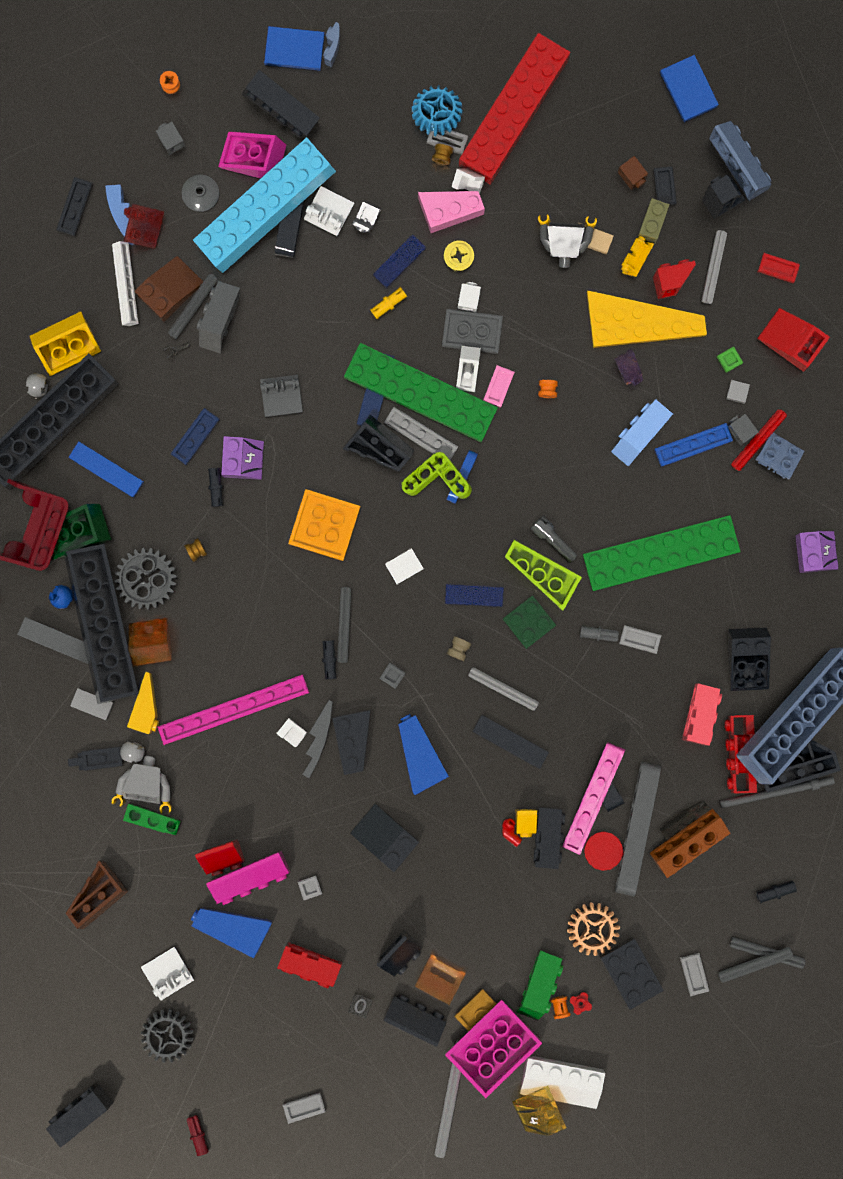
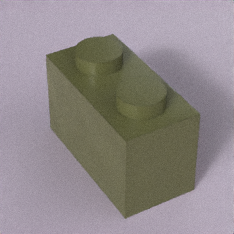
M651 199L638 237L642 236L646 239L645 242L655 245L670 204Z

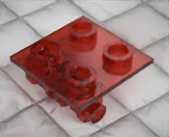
M136 204L125 208L124 215L129 218L124 242L155 248L164 211Z

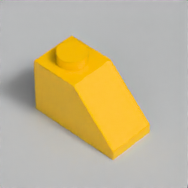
M515 810L516 833L520 834V837H532V833H536L537 810Z

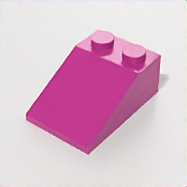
M228 132L218 167L261 179L283 159L286 144L276 135Z

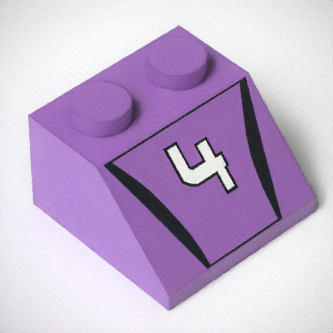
M224 437L221 475L224 478L262 480L264 441L243 437Z
M834 531L806 532L795 535L800 573L838 569Z

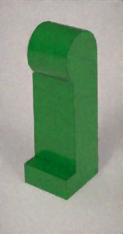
M128 803L123 821L173 835H177L181 823L178 819L133 803Z

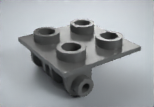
M298 375L260 379L265 417L303 412Z

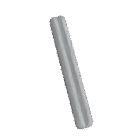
M717 230L701 300L705 304H712L727 237V232L723 230Z
M474 667L471 668L468 674L472 679L533 711L536 710L539 704L538 701Z

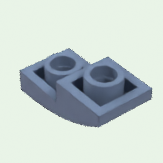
M335 22L333 27L330 26L326 33L329 46H327L323 54L325 64L331 68L337 57L340 45V27L337 22Z

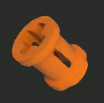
M558 996L550 999L554 1007V1019L571 1016L567 1008V996Z

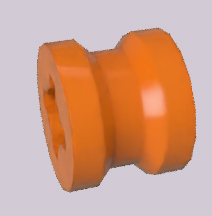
M166 71L160 76L161 87L166 93L174 94L179 90L180 81L176 73Z
M539 380L541 389L538 392V396L542 398H557L556 387L558 386V381Z

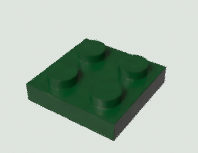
M533 595L502 619L525 649L556 626Z

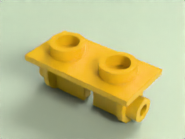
M642 236L635 238V242L630 249L633 253H628L621 264L622 273L637 277L654 244L645 242L646 239Z

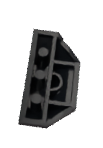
M811 739L773 784H764L766 793L841 771L836 752Z

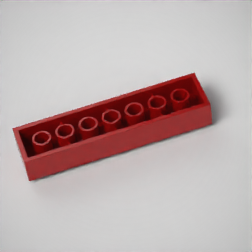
M540 33L537 34L459 158L460 167L468 168L485 176L484 181L490 185L492 184L567 64L570 51Z

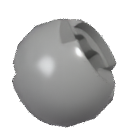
M39 373L28 376L26 381L27 393L33 397L45 395L48 384H45L47 378Z
M127 741L120 750L123 760L130 763L134 761L136 764L143 759L145 754L144 747L136 742L130 743Z

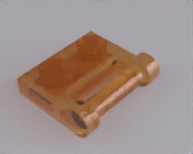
M431 955L415 987L450 1005L466 973L449 967L438 961L437 957ZM432 966L455 978L454 983L452 984L430 972Z

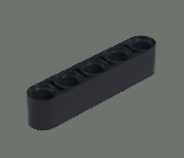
M305 200L280 221L275 255L294 258Z

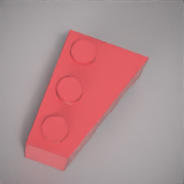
M695 684L682 740L710 746L713 726L718 715L716 712L717 705H720L722 699L720 689Z

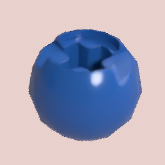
M65 585L55 586L49 594L50 603L58 609L67 608L70 602L73 601L72 590Z

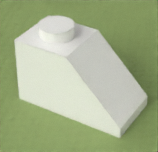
M462 346L456 388L462 391L475 392L481 348Z

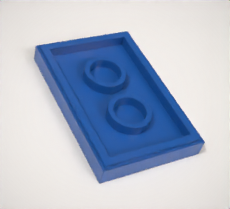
M268 26L264 64L321 71L325 33Z
M695 55L660 70V74L684 122L718 107L719 104Z

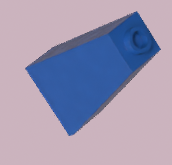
M409 714L401 718L402 723L398 725L412 791L416 795L449 776L416 715L412 717Z
M202 907L199 911L195 910L191 921H193L192 927L252 958L256 956L273 923L269 919Z

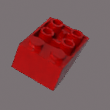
M779 308L757 339L804 372L830 337L814 325Z

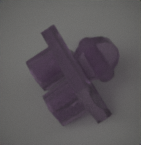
M631 349L615 358L616 365L626 385L632 383L635 386L643 381L642 372Z

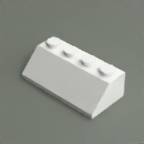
M530 1055L525 1061L520 1094L596 1109L603 1089L605 1072L599 1068Z

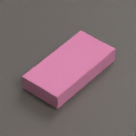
M497 365L483 401L501 408L514 371Z

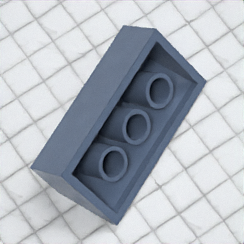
M731 121L719 124L714 127L709 139L750 201L770 188L771 178L768 173H764L761 169L759 159L752 155L751 147L740 136L741 132L738 126L733 125Z

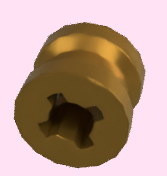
M436 144V152L432 156V161L442 165H449L453 148L445 144Z
M198 538L194 540V543L184 545L193 562L198 557L207 555Z

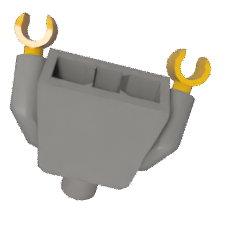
M145 756L143 765L133 764L132 768L128 769L119 778L116 788L117 795L113 797L112 804L116 803V798L121 800L120 807L125 803V799L160 804L162 801L160 812H163V806H168L169 813L171 812L172 806L168 802L170 801V785L166 776L161 773V769L154 767L155 758Z

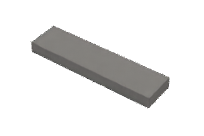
M393 407L384 421L385 425L432 454L442 452L451 460L458 449V446Z

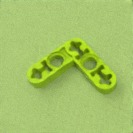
M442 452L433 454L402 482L403 491L410 496L418 494L439 475L451 491L461 499L469 497L472 491L470 484ZM439 458L442 459V465L438 464L439 462L437 460ZM431 464H432V465L434 466V468L436 469L435 471H434V469H432V468L430 467ZM425 469H429V477L423 479L421 477L422 472ZM449 471H455L456 475L452 480H447V473ZM459 482L464 487L465 491L463 493L460 492V488L456 483ZM410 483L413 484V487H414L413 490L409 489V488H410V487H409V484H410Z

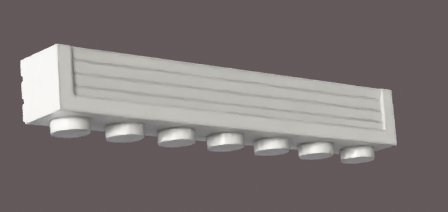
M119 241L112 244L121 322L124 326H132L139 323L129 243Z

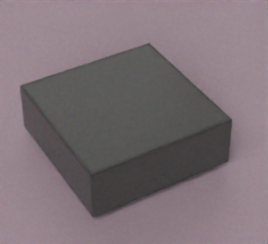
M389 663L379 679L396 689L406 673Z

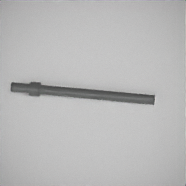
M833 776L819 780L815 778L809 780V782L795 784L769 793L763 791L721 800L720 806L725 808L809 789L812 791L818 790L820 787L835 784Z

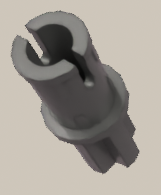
M582 625L580 637L597 639V641L617 642L619 632L601 629V626L595 628Z

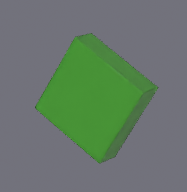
M735 347L717 356L726 373L743 364Z

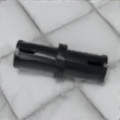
M209 468L210 486H208V490H210L211 507L224 506L222 489L224 488L221 485L220 468Z
M334 640L322 641L324 657L322 662H324L325 680L337 679L335 665L337 657H335Z
M792 880L778 886L774 884L771 888L757 891L756 897L759 904L772 899L779 900L782 896L796 893L797 889Z

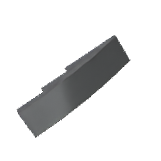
M27 617L24 618L17 635L88 664L82 640Z
M330 700L309 732L315 736V739L306 753L312 757L302 774L307 778H310L315 770L327 741L333 702Z

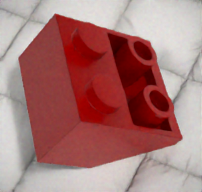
M687 259L679 261L677 265L671 266L670 263L660 265L653 276L657 298L676 296L695 267V261L690 262Z

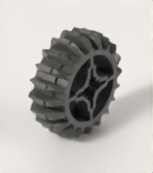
M164 1009L160 1011L161 1016L157 1012L153 1013L154 1019L148 1017L147 1021L149 1024H143V1028L147 1031H141V1035L146 1036V1038L141 1040V1043L148 1044L143 1048L144 1051L150 1048L151 1051L148 1053V1056L151 1057L154 1053L156 1054L154 1060L157 1061L159 1057H162V1063L166 1062L167 1057L170 1063L174 1061V1056L177 1060H180V1053L186 1055L187 1051L185 1048L190 1049L192 1046L187 1041L190 1042L194 1039V1037L188 1036V1034L193 1033V1029H187L191 1023L187 1022L184 1024L183 1022L186 1016L184 1015L179 1019L180 1012L177 1011L173 1016L172 1009L168 1010L167 1015ZM171 1021L167 1028L154 1027L158 1022ZM176 1024L181 1029L182 1039L175 1034ZM171 1028V1030H170V1032H169V1033H170V1034H169V1037H171L172 1039L169 1038V1039L164 1043V1040H165V1039H164V1038H165V1035H164V1034H165L166 1032H168L169 1029ZM152 1033L160 1040L158 1047L153 1042ZM167 1044L180 1045L176 1050L164 1051Z

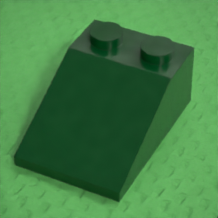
M85 504L66 513L52 554L53 560L63 558L66 551L101 545L111 540L100 504Z

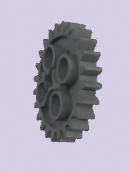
M142 548L141 553L135 549L134 556L127 553L129 559H121L124 563L123 566L117 565L121 571L115 572L119 579L114 580V582L120 584L116 590L123 591L119 596L121 598L126 596L125 603L132 601L131 607H135L138 604L140 610H142L144 605L147 610H150L151 605L154 608H158V602L164 605V598L171 599L168 593L175 592L171 589V586L177 585L172 581V579L177 578V575L172 574L176 568L169 567L172 561L165 562L167 556L163 555L160 557L161 552L159 550L153 554L152 548L149 549L148 553H146L145 548ZM146 561H152L153 567L149 571L144 569ZM158 568L160 569V572H158V573H156V574L150 576V575H151L152 573H154ZM130 572L137 573V579L133 582L128 580ZM143 575L150 576L148 583L142 582L135 589H132L133 585L144 580ZM162 576L164 583L161 586H156L155 579ZM146 587L148 589L147 596L140 597L139 590Z

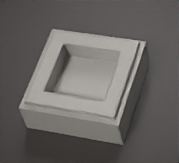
M731 380L726 399L745 404L750 384Z
M316 875L298 881L303 900L322 894Z

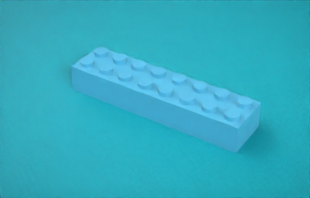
M306 137L196 236L193 241L213 265L223 273L336 171Z

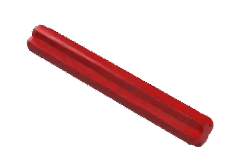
M779 409L732 462L731 465L735 470L740 471L784 421L787 414L783 410Z

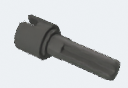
M544 515L541 516L530 529L540 539H546L569 562H572L577 557L576 553L553 531L554 525Z

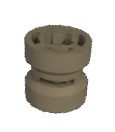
M454 636L452 640L453 647L448 649L447 654L464 661L466 658L465 652L470 649L471 643Z

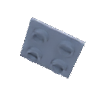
M772 433L755 460L758 461V464H762L765 467L769 466L768 470L774 469L773 473L777 471L776 473L782 476L783 479H790L805 451L777 434Z

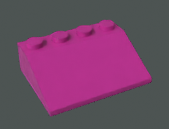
M501 1000L445 1056L486 1099L542 1044V1040Z

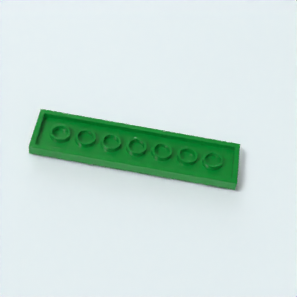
M362 343L359 344L344 375L345 379L479 442H482L498 408Z
M729 515L589 552L582 556L593 592L733 555L741 551L732 519Z

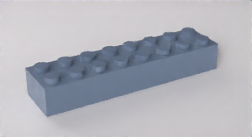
M843 648L830 649L736 755L759 784H773L843 704Z

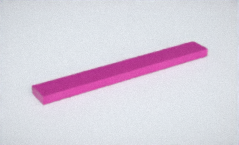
M300 675L158 726V730L163 744L166 745L308 694L309 690L304 676Z

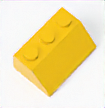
M78 312L30 335L33 348L49 376L80 362L88 353L93 356L101 352L82 312Z

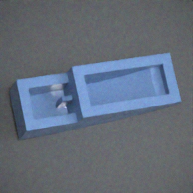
M121 185L105 186L106 195L114 221L128 243L134 245L132 207L130 203H124V193Z

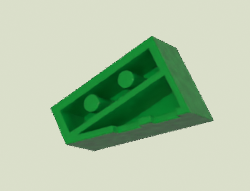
M543 951L537 954L526 990L523 992L521 1005L516 1013L537 1021L545 1013L548 1014L552 1002H549L550 996L555 994L558 985L555 983L556 977H560L563 970L561 958Z

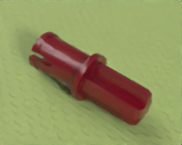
M190 1116L187 1118L191 1134L190 1140H193L196 1155L202 1156L209 1152L204 1139L205 1132H202L198 1116Z

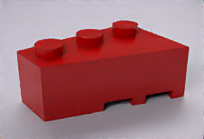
M288 942L277 968L288 974L299 975L304 980L316 981L318 985L329 988V986L334 987L342 962Z

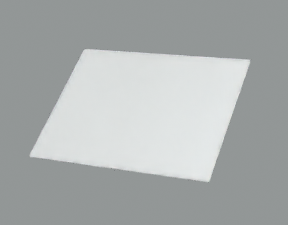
M412 548L385 564L396 584L423 570Z

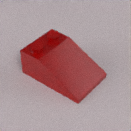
M238 839L195 854L206 875L211 873L212 877L222 874V869L230 867V870L242 867L241 863L245 861Z

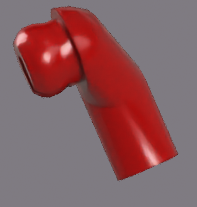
M508 818L502 824L503 837L517 847L522 839L515 834V821Z

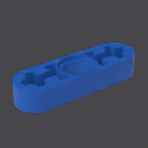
M469 450L460 469V473L466 480L478 456V453ZM458 482V483H456V485L460 488V492H461L462 489H463V486L460 485L459 482ZM450 491L447 500L456 504L458 497Z

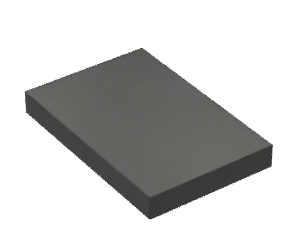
M447 309L442 347L461 350L462 346L481 348L480 352L498 354L503 316Z

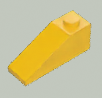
M145 672L127 727L146 734H152V731L156 732L159 721L156 720L158 715L152 674Z

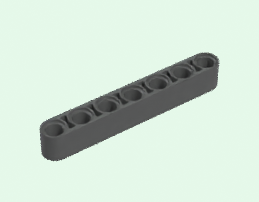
M641 762L615 893L633 897L636 894L661 765Z

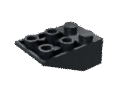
M767 627L728 629L731 691L769 689L771 636Z

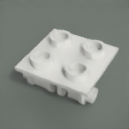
M321 186L311 206L307 207L304 220L338 236L354 202Z
M175 947L141 967L154 989L153 993L160 1000L165 999L194 981Z

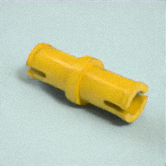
M399 287L388 297H383V301L370 309V311L378 319L388 310H393L394 306L406 298L407 295Z

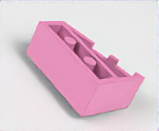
M478 191L418 192V200L430 233L484 215L485 208Z

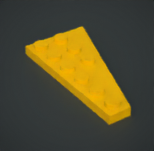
M587 291L593 348L707 335L705 316Z

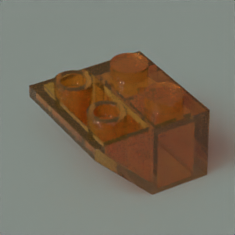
M167 618L129 624V652L133 666L172 660Z

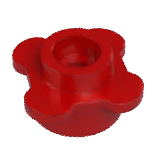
M585 992L570 998V1003L573 1004L576 1015L592 1009V1005L587 999L588 994Z

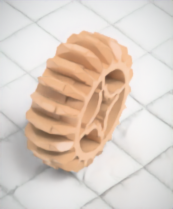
M590 902V909H587V906L583 904L582 908L584 911L581 912L580 909L576 908L575 910L579 915H570L575 921H568V925L573 926V928L567 929V932L574 933V935L569 937V940L576 939L573 946L577 947L580 944L579 952L586 948V955H589L590 951L593 950V955L597 956L598 949H600L602 954H605L603 947L606 946L608 950L612 949L608 944L609 942L616 944L612 937H619V934L614 932V930L620 929V926L613 925L618 921V918L611 919L614 915L613 911L606 914L608 911L607 906L601 910L600 903L594 908V904ZM597 913L603 917L597 921H591L586 915ZM582 919L586 929L579 937L578 925ZM608 921L609 932L607 937L604 938L601 929ZM587 922H589L593 926L598 925V928L596 929L598 930L597 932L600 936H598L594 932L589 933V930L591 929L589 928L590 926ZM591 937H596L601 943L590 945L584 941Z

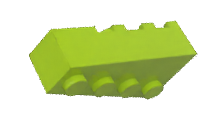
M516 540L513 541L505 555V558L564 611L582 578L580 575Z

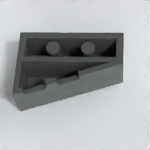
M218 281L216 288L212 287L211 300L205 304L203 310L205 315L203 319H199L197 329L199 330V347L221 354L222 340L224 336H227V327L230 320L233 319L240 298V288Z

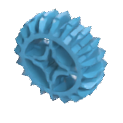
M439 85L437 89H433L430 86V91L423 89V94L418 93L417 99L413 101L414 106H412V118L415 120V125L420 126L421 132L426 129L428 135L433 131L435 137L437 132H441L443 136L445 130L450 133L452 128L456 129L463 113L461 109L462 103L459 102L458 95L454 96L453 90L448 92L447 87L441 90ZM444 102L451 107L452 111L444 106ZM422 111H425L430 116V120L423 115Z

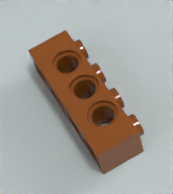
M711 809L650 852V855L662 873L668 878L688 863H691L713 845L723 840L730 832L721 817Z

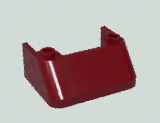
M8 479L7 483L24 490L22 494L23 501L27 505L33 506V510L22 542H8L4 547L3 553L0 552V560L38 571L45 570L49 566L68 510V502L66 499L53 493Z

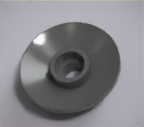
M194 175L184 183L182 199L185 205L193 211H208L218 202V185L207 175ZM203 189L202 194H197L196 191Z

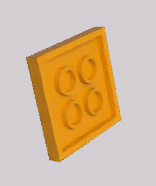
M305 489L288 544L344 561L360 506Z

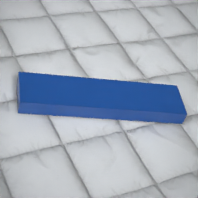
M727 423L655 448L654 450L660 466L663 467L730 443L733 439Z
M81 442L77 443L69 456L71 460L133 498L144 483Z

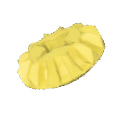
M454 241L446 247L444 260L447 266L454 271H463L472 264L474 251L468 243ZM457 249L460 254L465 255L462 257L461 263L457 258H453V256H456Z

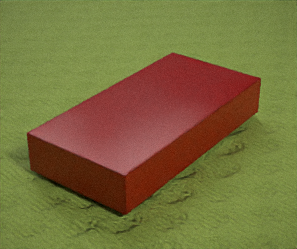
M763 253L757 272L794 283L800 264Z

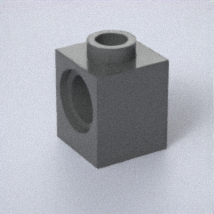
M173 122L163 123L156 130L160 141L169 155L185 147V143Z
M738 414L729 421L731 424L728 426V429L740 446L759 433L746 414L741 417Z

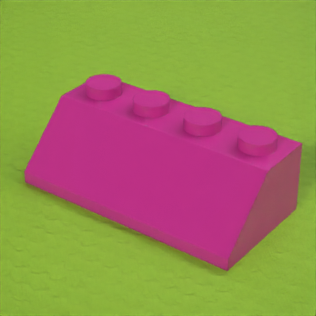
M279 851L206 883L216 903L222 902L225 905L234 901V896L240 894L241 897L251 894V889L258 887L260 890L269 886V882L276 879V882L286 879V874L290 873L282 851Z

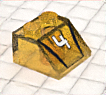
M549 1086L512 1101L527 1132L550 1136L567 1128Z

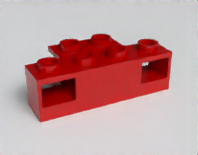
M754 715L728 716V720H725V731H728V739H726L725 745L726 751H729L726 766L727 770H730V778H727V787L731 789V793H757V780L736 756L755 734ZM743 717L744 735H734V718ZM745 773L746 790L737 791L736 774Z

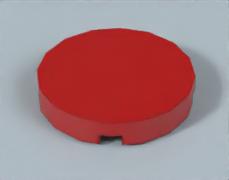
M598 832L590 836L586 841L584 854L588 863L595 869L602 871L611 870L621 861L623 848L619 839L612 833Z

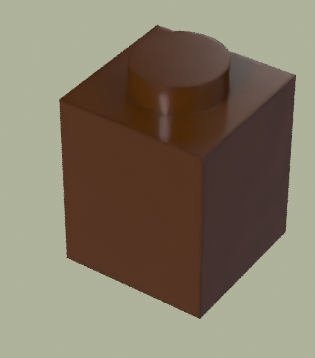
M635 156L618 169V174L631 190L635 187L640 188L646 183L645 179L648 173Z

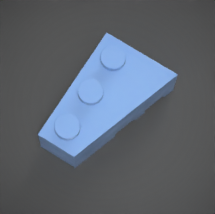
M656 399L652 404L647 403L641 410L643 414L641 417L637 415L631 421L630 425L632 427L629 430L627 428L623 430L618 436L621 440L611 451L627 466L633 462L673 415Z

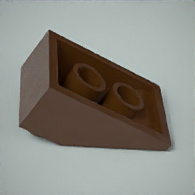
M176 256L148 277L134 292L165 322L201 286L203 281Z

